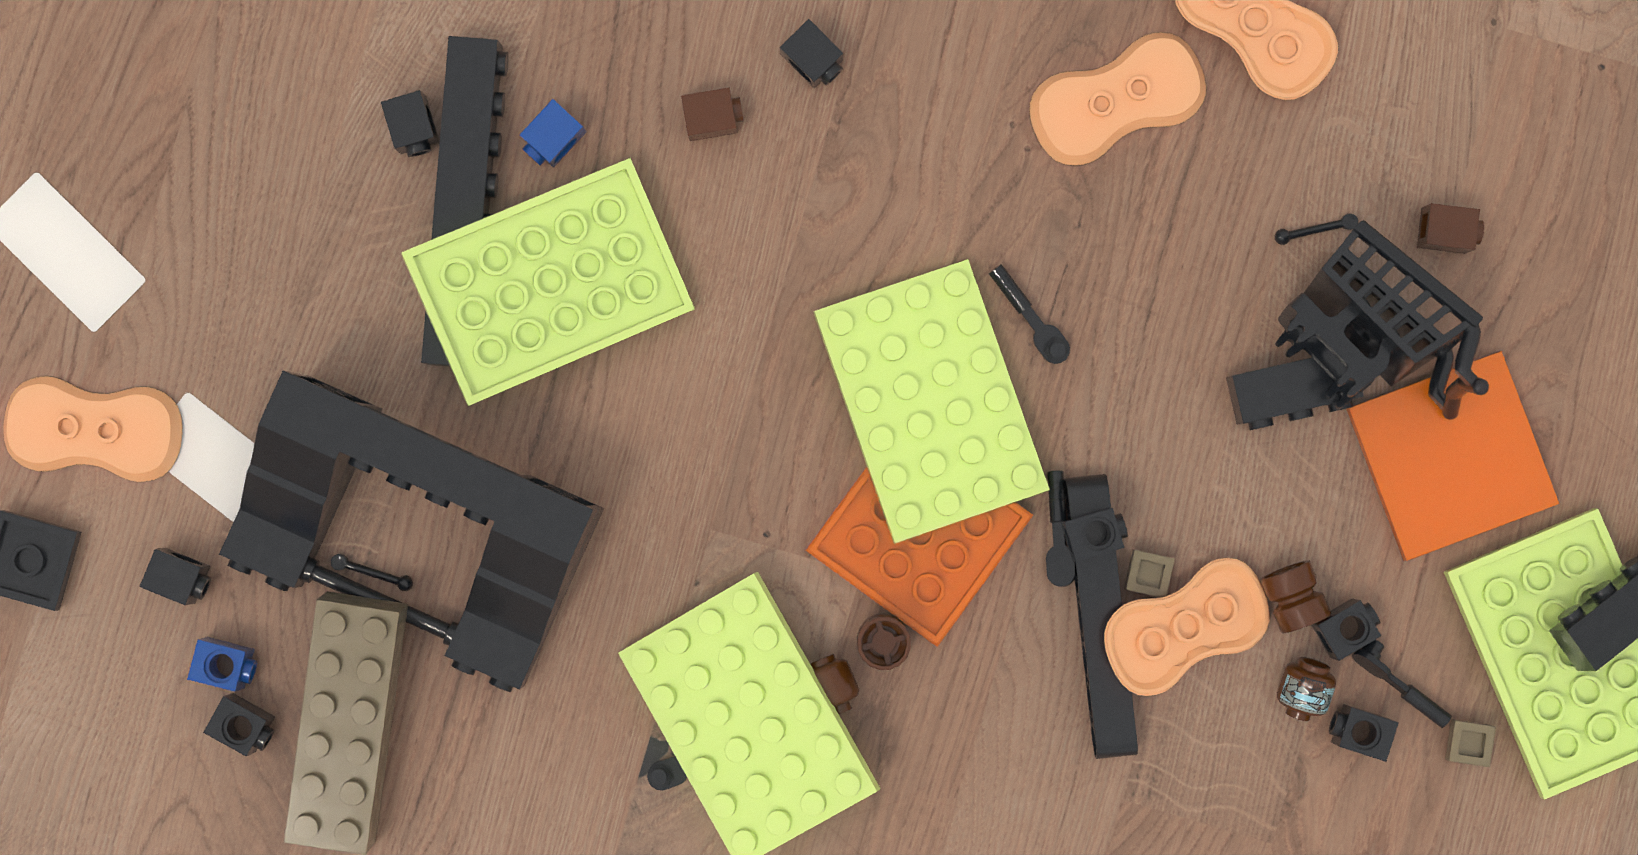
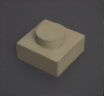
M1133 549L1124 589L1156 597L1167 596L1175 559Z
M1451 719L1445 760L1490 767L1496 727Z

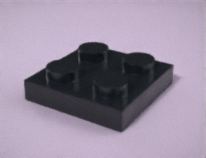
M0 510V596L53 611L60 610L82 532L6 510Z

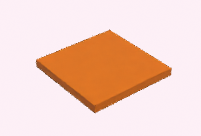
M1502 351L1473 361L1471 370L1477 377L1488 382L1489 390L1484 395L1467 392L1462 396L1459 414L1455 419H1446L1442 414V410L1428 396L1431 377L1346 409L1403 561L1414 559L1559 504ZM1455 368L1451 369L1444 391L1445 394L1447 387L1459 378L1455 373Z
M866 467L805 551L938 647L1033 517V514L1014 502L894 544L868 468Z

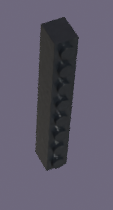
M448 36L431 240L493 215L489 214L490 197L496 198L498 192V173H492L493 158L500 157L502 135L501 133H496L497 116L503 117L505 110V93L499 92L500 76H507L508 52H503V46L495 39ZM425 310L421 363L450 367Z

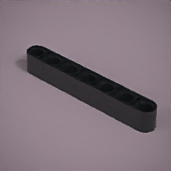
M1106 474L1064 479L1067 519L1111 507ZM1095 521L1089 524L1086 529V538L1089 543L1099 545L1106 539L1107 530L1103 523ZM1116 551L1075 562L1076 577L1074 582L1091 735L1096 759L1137 755L1138 753L1132 692L1124 687L1115 675L1108 660L1104 643V632L1107 622L1122 606Z

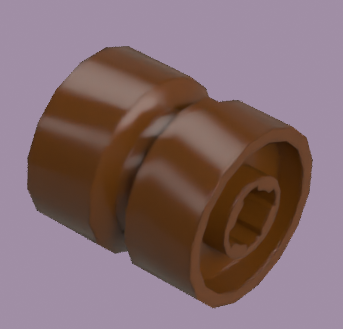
M1310 560L1286 566L1260 579L1269 601L1278 602L1273 614L1281 633L1302 629L1332 614L1324 594L1313 591V587L1317 583V577Z
M876 614L867 618L860 626L857 633V648L862 660L870 667L878 670H891L900 666L908 657L911 648L910 635L905 625L897 617L889 614Z

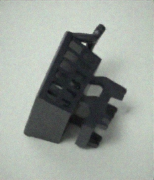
M1364 220L1354 227L1305 292L1288 304L1278 317V321L1285 331L1276 341L1275 345L1281 347L1286 341L1292 343V347L1286 352V357L1290 358L1301 350H1305L1334 380L1333 385L1326 392L1325 398L1330 399L1335 393L1341 394L1342 397L1335 405L1337 410L1343 408L1363 392L1379 375L1392 387L1435 357L1437 360L1430 379L1428 396L1442 410V414L1446 419L1452 420L1458 416L1462 396L1467 392L1484 395L1489 390L1488 382L1477 377L1471 370L1480 341L1481 330L1479 323L1483 320V316ZM1357 238H1360L1369 246L1359 258L1349 250ZM1377 252L1388 262L1374 273L1365 263ZM1336 264L1346 271L1342 277L1333 269ZM1395 267L1406 277L1395 287L1391 288L1382 278ZM1353 279L1362 286L1357 292L1349 285ZM1411 282H1414L1424 292L1408 304L1399 293ZM1370 294L1378 300L1373 307H1371L1366 299ZM1432 297L1443 307L1425 319L1416 309ZM1388 309L1395 316L1388 322H1385L1380 315ZM1451 312L1462 323L1443 335L1433 324ZM1405 324L1411 331L1401 338L1397 330ZM1420 340H1424L1428 346L1416 353L1411 347ZM1461 341L1455 359V373L1459 378L1447 387L1445 394L1444 391L1454 360L1452 348Z

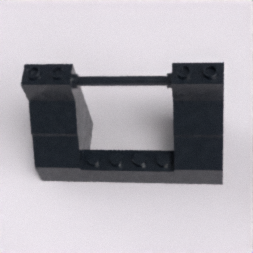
M283 370L258 424L240 508L219 555L230 559L228 566L239 572L250 575L252 570L266 575L265 583L283 591H288L289 587H302L304 582L310 583L313 580L342 594L402 603L320 566V561L315 559L355 469L371 473L375 467L388 473L386 481L408 491L412 485L427 491L425 499L445 508H448L450 502L466 508L463 516L480 524L487 525L489 519L495 521L460 622L453 621L450 625L409 605L406 622L442 639L444 638L443 644L448 645L444 656L453 659L451 666L469 675H474L476 670L491 677L489 680L491 685L507 692H511L513 687L519 690L523 688L604 508L534 476L520 475L382 413V408L318 379Z

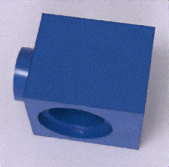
M552 99L521 132L520 136L527 143L523 150L536 163L541 166L546 160L551 166L555 167L585 135L586 130Z
M210 637L198 639L187 680L234 692L244 689L246 683L251 684L256 672L257 660L252 659L255 649ZM221 654L229 656L233 661L234 668L229 676L223 675L217 668V660Z

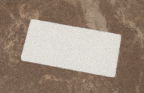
M34 173L0 207V241L91 331H97L145 283V278L39 173Z
M186 393L177 404L182 419L181 447L176 462L168 472L234 522L240 508L246 473L251 463L254 443L192 394Z

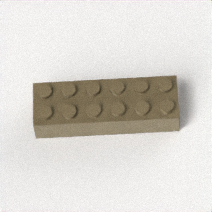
M328 591L316 600L284 843L366 855L375 844L408 604Z

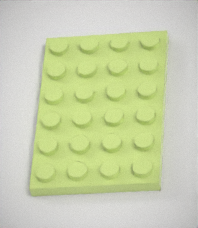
M631 158L401 252L467 406L695 309Z
M968 259L814 311L817 325L894 544L1050 490Z
M1598 508L1590 509L1444 571L1540 798L1544 800L1638 760V639L1599 670L1577 671L1549 632L1560 622L1558 616L1562 612L1577 604L1581 606L1591 598L1589 592L1594 587L1607 580L1612 582L1622 574L1620 571L1622 566L1621 560Z
M758 572L753 573L618 653L730 855H764L881 789L838 712L829 701L812 666Z

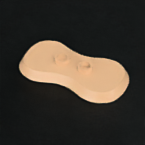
M1175 0L1180 13L1189 23L1222 38L1232 46L1241 57L1253 82L1260 90L1274 98L1293 100L1306 95L1321 83L1336 61L1338 42L1329 23L1314 11L1289 0Z
M1171 33L1148 34L1137 39L1119 57L1103 67L1088 71L1063 72L1046 79L1038 86L1031 98V123L1041 146L1055 161L1065 165H1084L1104 155L1120 138L1128 133L1147 127L1177 125L1191 118L1199 110L1206 96L1205 77L1197 56L1182 38Z
M43 376L29 379L21 383L13 391L5 411L3 432L8 453L16 462L28 469L53 471L72 465L85 464L104 468L130 481L146 482L164 476L176 462L182 441V419L179 408L174 400L164 392L154 388L134 387L119 392L99 394L84 391L58 378Z
M1232 558L1211 561L1202 567L1177 592L1161 598L1138 599L1121 606L1107 622L1104 632V643L1108 660L1119 681L1130 692L1144 696L1163 693L1175 685L1186 671L1197 662L1213 655L1234 654L1253 647L1263 637L1270 621L1268 600L1257 575L1246 563Z

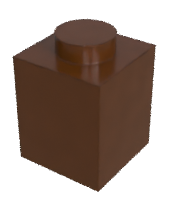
M730 87L681 96L687 134L690 141L738 133L736 123L744 121L740 97L732 98Z
M1433 203L1422 207L1417 248L1463 254L1476 250V244L1480 245L1484 234V222L1479 220L1480 209Z

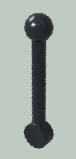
M1346 214L1341 220L1293 231L1280 229L1275 233V241L1280 245H1285L1290 239L1339 228L1352 230L1358 224V218L1354 214Z
M343 554L334 555L331 559V566L335 570L346 568L395 584L401 591H409L413 586L411 577L407 575L397 577L348 561V558Z

